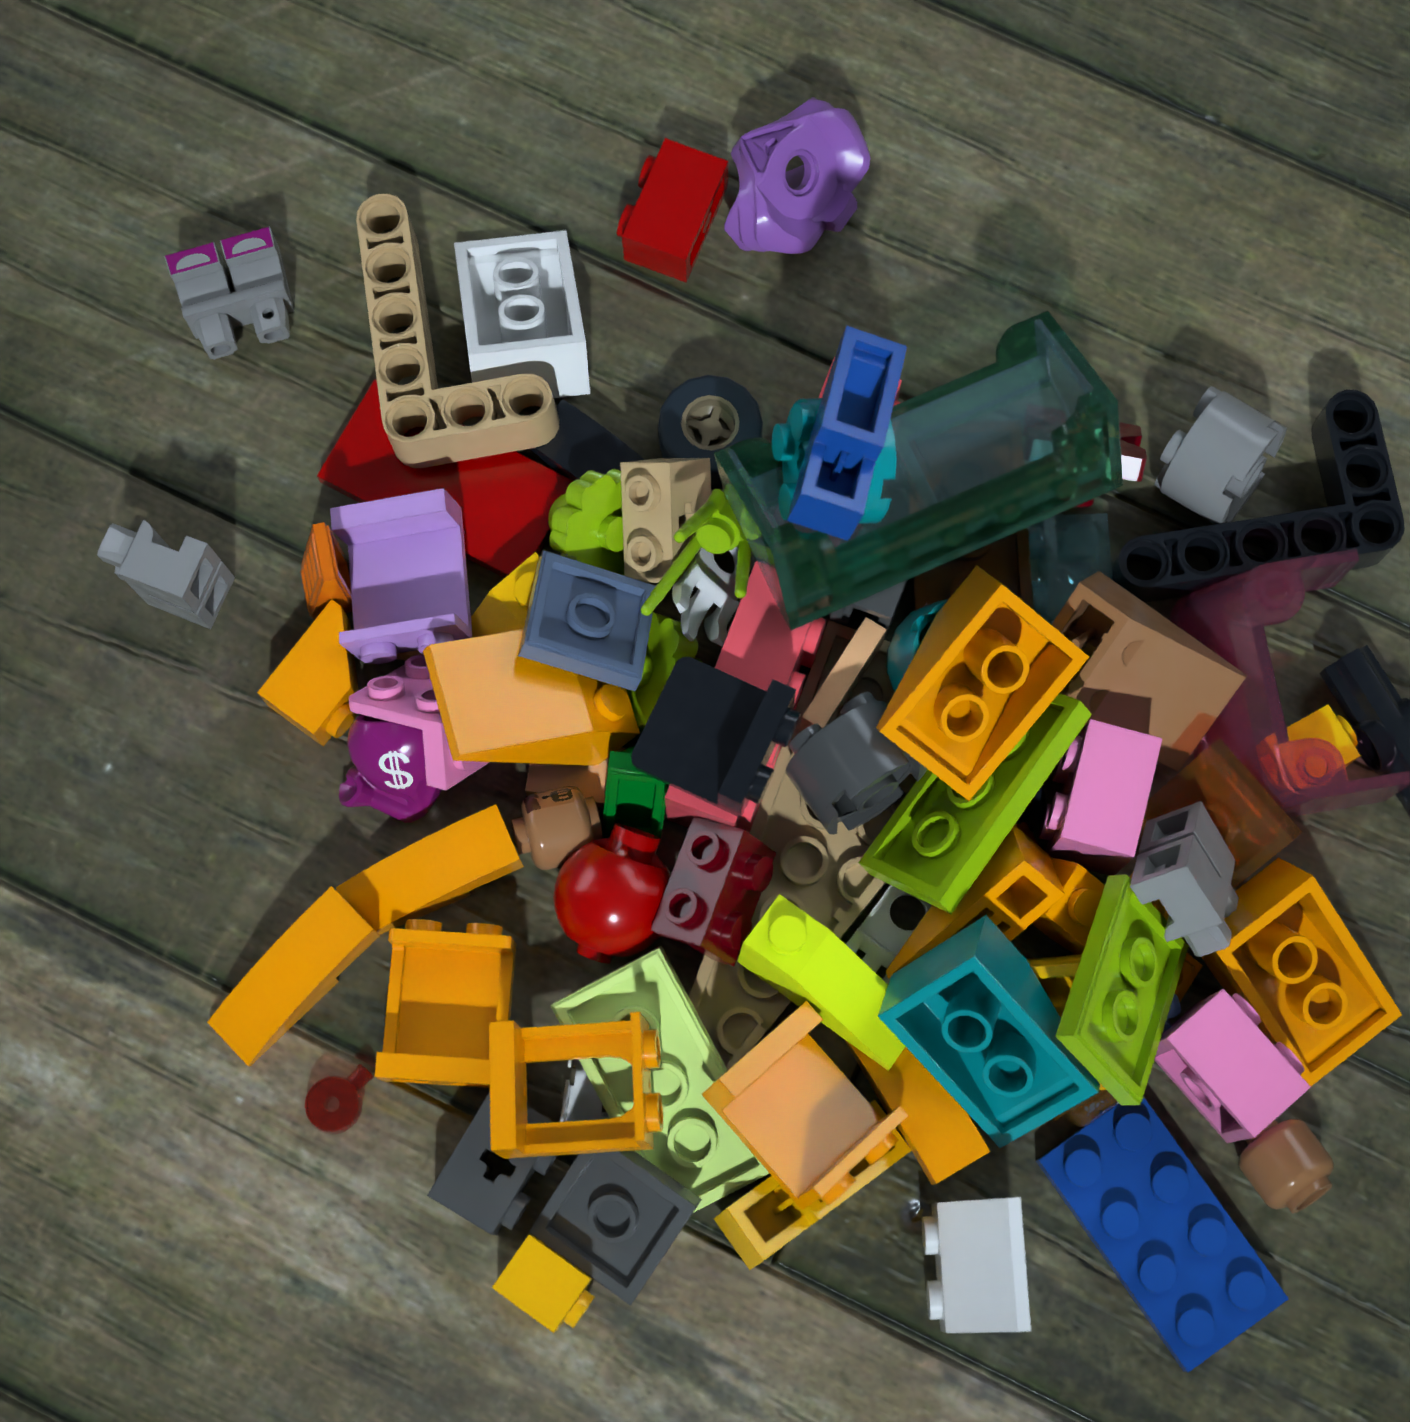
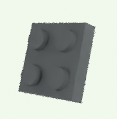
M635 1151L579 1154L529 1232L627 1304L631 1305L702 1199Z

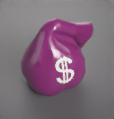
M360 714L349 728L347 746L350 759L355 767H351L346 774L347 780L340 784L339 800L341 805L347 807L370 806L404 823H412L422 818L432 808L442 790L427 786L422 730Z

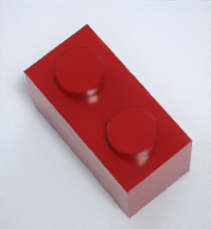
M665 138L657 157L648 155L643 164L638 181V187L642 188L636 205L628 203L625 206L618 223L617 236L622 238L624 260L687 283L728 188V161Z

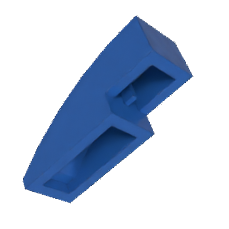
M846 326L816 415L787 521L849 541L864 514L875 463L884 448L907 346Z

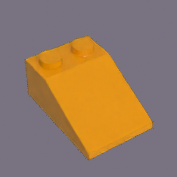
M976 565L936 614L876 728L961 796L970 801L1088 660L1089 656L1002 583Z
M524 629L430 644L423 650L453 761L595 766L606 760L610 755V751L619 750L640 734L627 689L518 656Z
M1278 857L1235 891L1239 897L1237 909L1224 918L1232 932L1230 945L1225 949L1201 957L1230 997L1236 993L1255 1009L1261 1019V1023L1257 1027L1273 1045L1277 1042L1284 1044L1297 1056L1305 1069L1300 1075L1311 1087L1402 1016V1013L1315 877Z

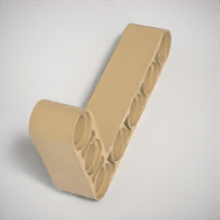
M377 194L365 200L357 211L356 222L382 424L396 457L404 465L411 468H425L536 448L550 442L559 430L560 419L550 386L540 376L535 374H517L438 389L419 245L405 204L398 197L391 194ZM394 228L392 231L388 233L381 234L383 231L387 229ZM402 277L393 283H386L392 278ZM410 326L403 332L392 333L399 327ZM417 376L416 379L408 384L398 385V382L405 377ZM529 406L541 407L534 414L519 415L524 408ZM473 416L483 417L475 425H461L466 419ZM425 427L418 435L404 437V434L412 428Z

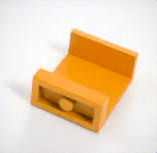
M807 1001L701 1094L801 1210L820 1198L829 1206L856 1182V1179L849 1171L863 1158L872 1165L886 1154L899 1141L891 1131L908 1116L899 1106L882 1118L808 1034L823 1019Z

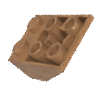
M1100 571L1079 582L1051 624L1089 656L1088 660L1060 693L1080 700L1092 714L1088 721L1092 719L1163 738L1157 761L1176 771L1182 768L1248 676Z

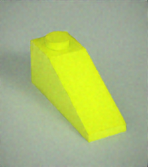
M779 894L743 942L737 962L799 1007L807 1001L823 1019L821 1023L889 1071L906 1046L878 1017L888 984L831 930Z

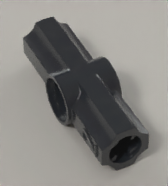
M1366 645L1341 657L1324 668L1319 674L1352 724L1358 741L1356 749L1361 755L1360 757L1371 770L1376 773L1382 772L1410 817V699L1400 697L1386 672L1375 658V655Z

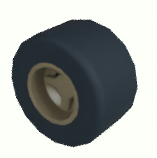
M705 375L688 379L671 391L661 407L658 437L662 457L710 458L711 490L725 487L730 479L743 467L748 465L752 469L760 455L763 420L758 403L744 386L728 377ZM718 438H720L716 443L710 444L712 441H716Z

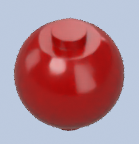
M615 823L610 837L587 843L573 852L564 862L554 886V909L558 922L565 934L571 940L579 943L576 950L578 954L597 962L610 964L613 956H633L648 949L661 937L652 931L651 926L671 873L668 867L656 855L661 840L659 837L632 826Z

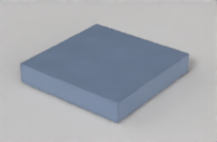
M543 550L537 563L518 656L636 691L642 680L653 614L652 612L649 616H644L640 609L656 585Z

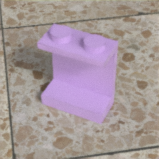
M444 488L330 508L332 531L348 545L354 630L339 632L340 645L364 663L384 664L396 660L398 653L418 650L423 654V650L430 644L472 638L462 508Z

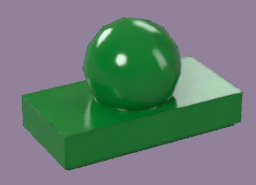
M629 746L620 752L610 751L602 822L603 838L610 837L615 823H621L646 831L661 839L666 807L665 795L668 790V784L634 768L631 754L635 746Z

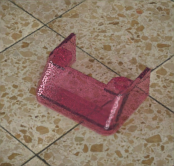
M1357 549L1266 563L1187 594L1170 611L1168 620L1248 675L1193 751L1205 807L1210 815L1220 823L1238 826L1385 802L1410 785L1409 771L1349 781L1344 759L1334 745L1319 738L1289 741L1264 626L1280 624L1290 620L1302 607L1305 592L1335 587L1359 561Z

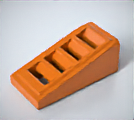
M325 522L313 524L300 570L308 612L313 619H316L331 599L341 605L345 613L353 612L347 558L329 525H326Z

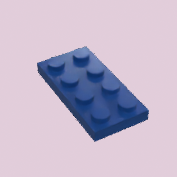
M1144 1096L1140 1105H1120L1118 1103L1114 1107H1110L1099 1115L1098 1118L1086 1124L1036 1160L1039 1167L1184 1372L1193 1370L1289 1299Z

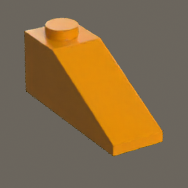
M1014 825L952 914L931 905L887 968L886 974L888 979L891 978L893 973L985 915L989 917L1009 941H1012L1066 895L1049 854Z

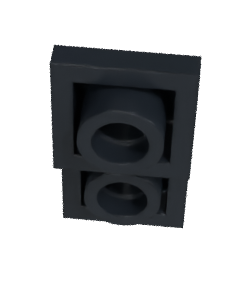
M563 399L556 405L560 419L559 430L556 436L545 445L530 448L557 473L574 481L580 479L589 470L606 474L612 469L621 471L620 462L645 460L606 428Z

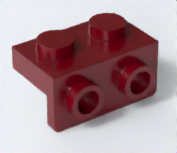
M695 817L691 821L651 926L652 931L660 936L686 943L714 961L735 966L742 944L751 933V920L761 893L768 887L772 879L773 861L776 852L745 829Z

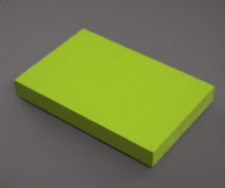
M1127 874L1107 877L1055 1036L1120 1105H1140L1189 946L1182 937L1166 942L1164 934L1167 920L1151 902L1143 905L1140 903L1130 887L1131 879Z

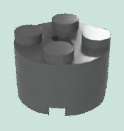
M870 692L861 693L851 699L841 709V716L824 728H821L819 724L811 725L798 733L789 743L794 756L787 765L786 775L830 835L837 834L839 822H843L849 831L875 818L905 795L899 784L910 773L918 782L927 771V768L877 730L876 726L888 705L884 701H876Z

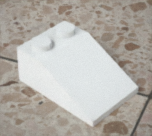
M567 231L454 243L472 383L517 374H535L542 377L549 384L553 398L590 394L586 339Z

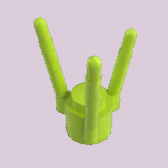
M714 489L707 502L675 532L674 540L678 543L684 542L692 534L693 536L641 606L640 610L644 616H649L701 548L713 554H722L738 547L734 593L739 599L746 596L752 547L758 537V532L749 526L752 514L745 500L734 493Z

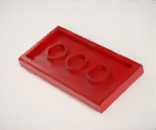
M375 379L317 474L320 483L359 503L444 488L462 508L466 558L504 578L533 553L540 554L551 534L548 524L550 508L559 496L566 494L567 487L573 482V480L516 451L425 468H411L404 465L396 457L383 427L378 386ZM425 427L412 428L404 434V437L418 435Z

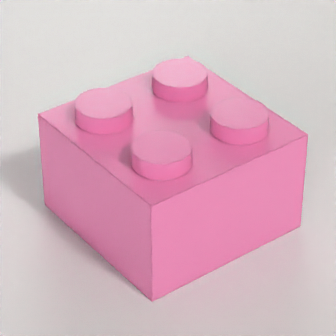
M1092 719L1087 722L1054 769L1052 781L1061 783L1062 786L1060 793H1055L1052 804H1047L1038 835L1039 839L1048 841L1046 852L1050 857L1079 863L1087 870L1109 876L1116 875L1135 857L1163 738Z
M1222 989L1197 1002L1163 1033L1154 1061L1225 1142L1232 1143L1255 1138L1311 1087L1300 1075L1305 1069L1297 1056L1280 1042L1273 1045L1257 1027L1261 1023V1019L1255 1009L1240 995L1235 993L1230 997Z

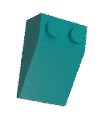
M987 915L891 975L878 1017L999 1148L1099 1093L1100 1084L1097 1079L1055 1036L1061 1017L1027 959Z

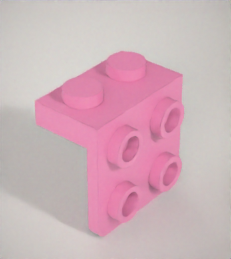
M424 655L408 658L405 661V665L385 676L371 679L366 687L349 696L351 712L422 730L427 786L447 791L490 763L453 761Z

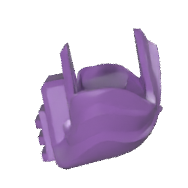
M812 97L777 121L749 131L741 136L731 151V156L737 166L739 175V192L724 224L725 231L737 246L744 251H772L785 254H800L810 251L820 239L824 230L841 231L857 209V200L851 192L862 180L870 165V154L866 141L853 115L845 109L835 108L826 101ZM799 156L802 159L804 165L785 172L788 162L793 157Z

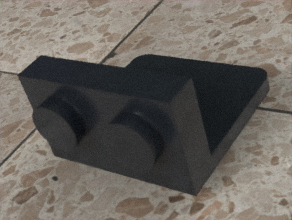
M682 657L676 662L632 751V764L635 769L741 818L749 800L759 804L767 790L775 769L766 766L775 745L778 744L786 748L798 724L801 713L793 709L796 689L772 679L766 692L692 657Z

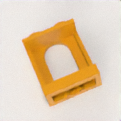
M630 1012V1021L521 1028L514 1020L489 1022L491 1151L503 1159L654 1149L653 1132H661L663 1130L660 1092L651 1093V1068H659L661 1064L658 1030H649V1023L640 1012ZM612 1057L623 1059L632 1065L634 1106L622 1116L611 1119L528 1124L526 1063Z

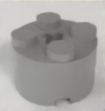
M1210 386L1201 397L1193 412V416L1197 420L1189 432L1185 433L1179 429L1166 445L1160 458L1166 464L1160 471L1155 481V486L1160 488L1163 494L1216 525L1226 521L1231 522L1246 504L1265 475L1262 472L1267 458L1263 456L1264 452L1275 458L1286 435L1287 427L1226 391H1220Z

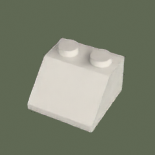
M1021 1197L931 1204L932 1216L922 1217L924 1254L935 1255L937 1277L935 1281L926 1282L929 1320L939 1319L940 1331L944 1333L1031 1331Z

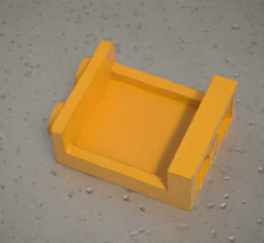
M408 919L406 920L405 929H389L388 941L392 944L383 1050L382 1052H377L374 1077L386 1082L490 1088L489 1022L510 1021L516 942L512 936L502 935V926L486 923L466 924V933L442 931L441 922Z

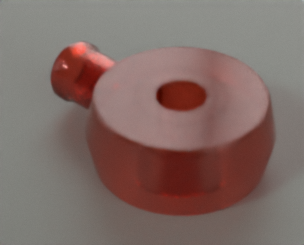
M358 1064L357 1068L347 1078L332 1075L315 1082L309 1089L304 1104L305 1114L310 1124L318 1131L326 1134L343 1133L354 1126L361 1115L363 1107L360 1090L374 1078L372 1073L362 1064ZM337 1098L339 1100V1107L336 1111L330 1112L328 1103L331 1099Z

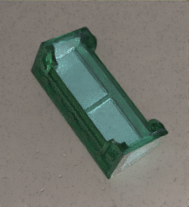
M1048 310L1009 327L997 344L995 363L893 406L890 419L896 444L895 479L883 481L881 498H892L885 517L880 522L858 524L849 541L782 519L778 504L779 490L783 484L782 461L775 460L770 441L764 438H749L714 453L724 494L790 630L1123 486L1118 400Z

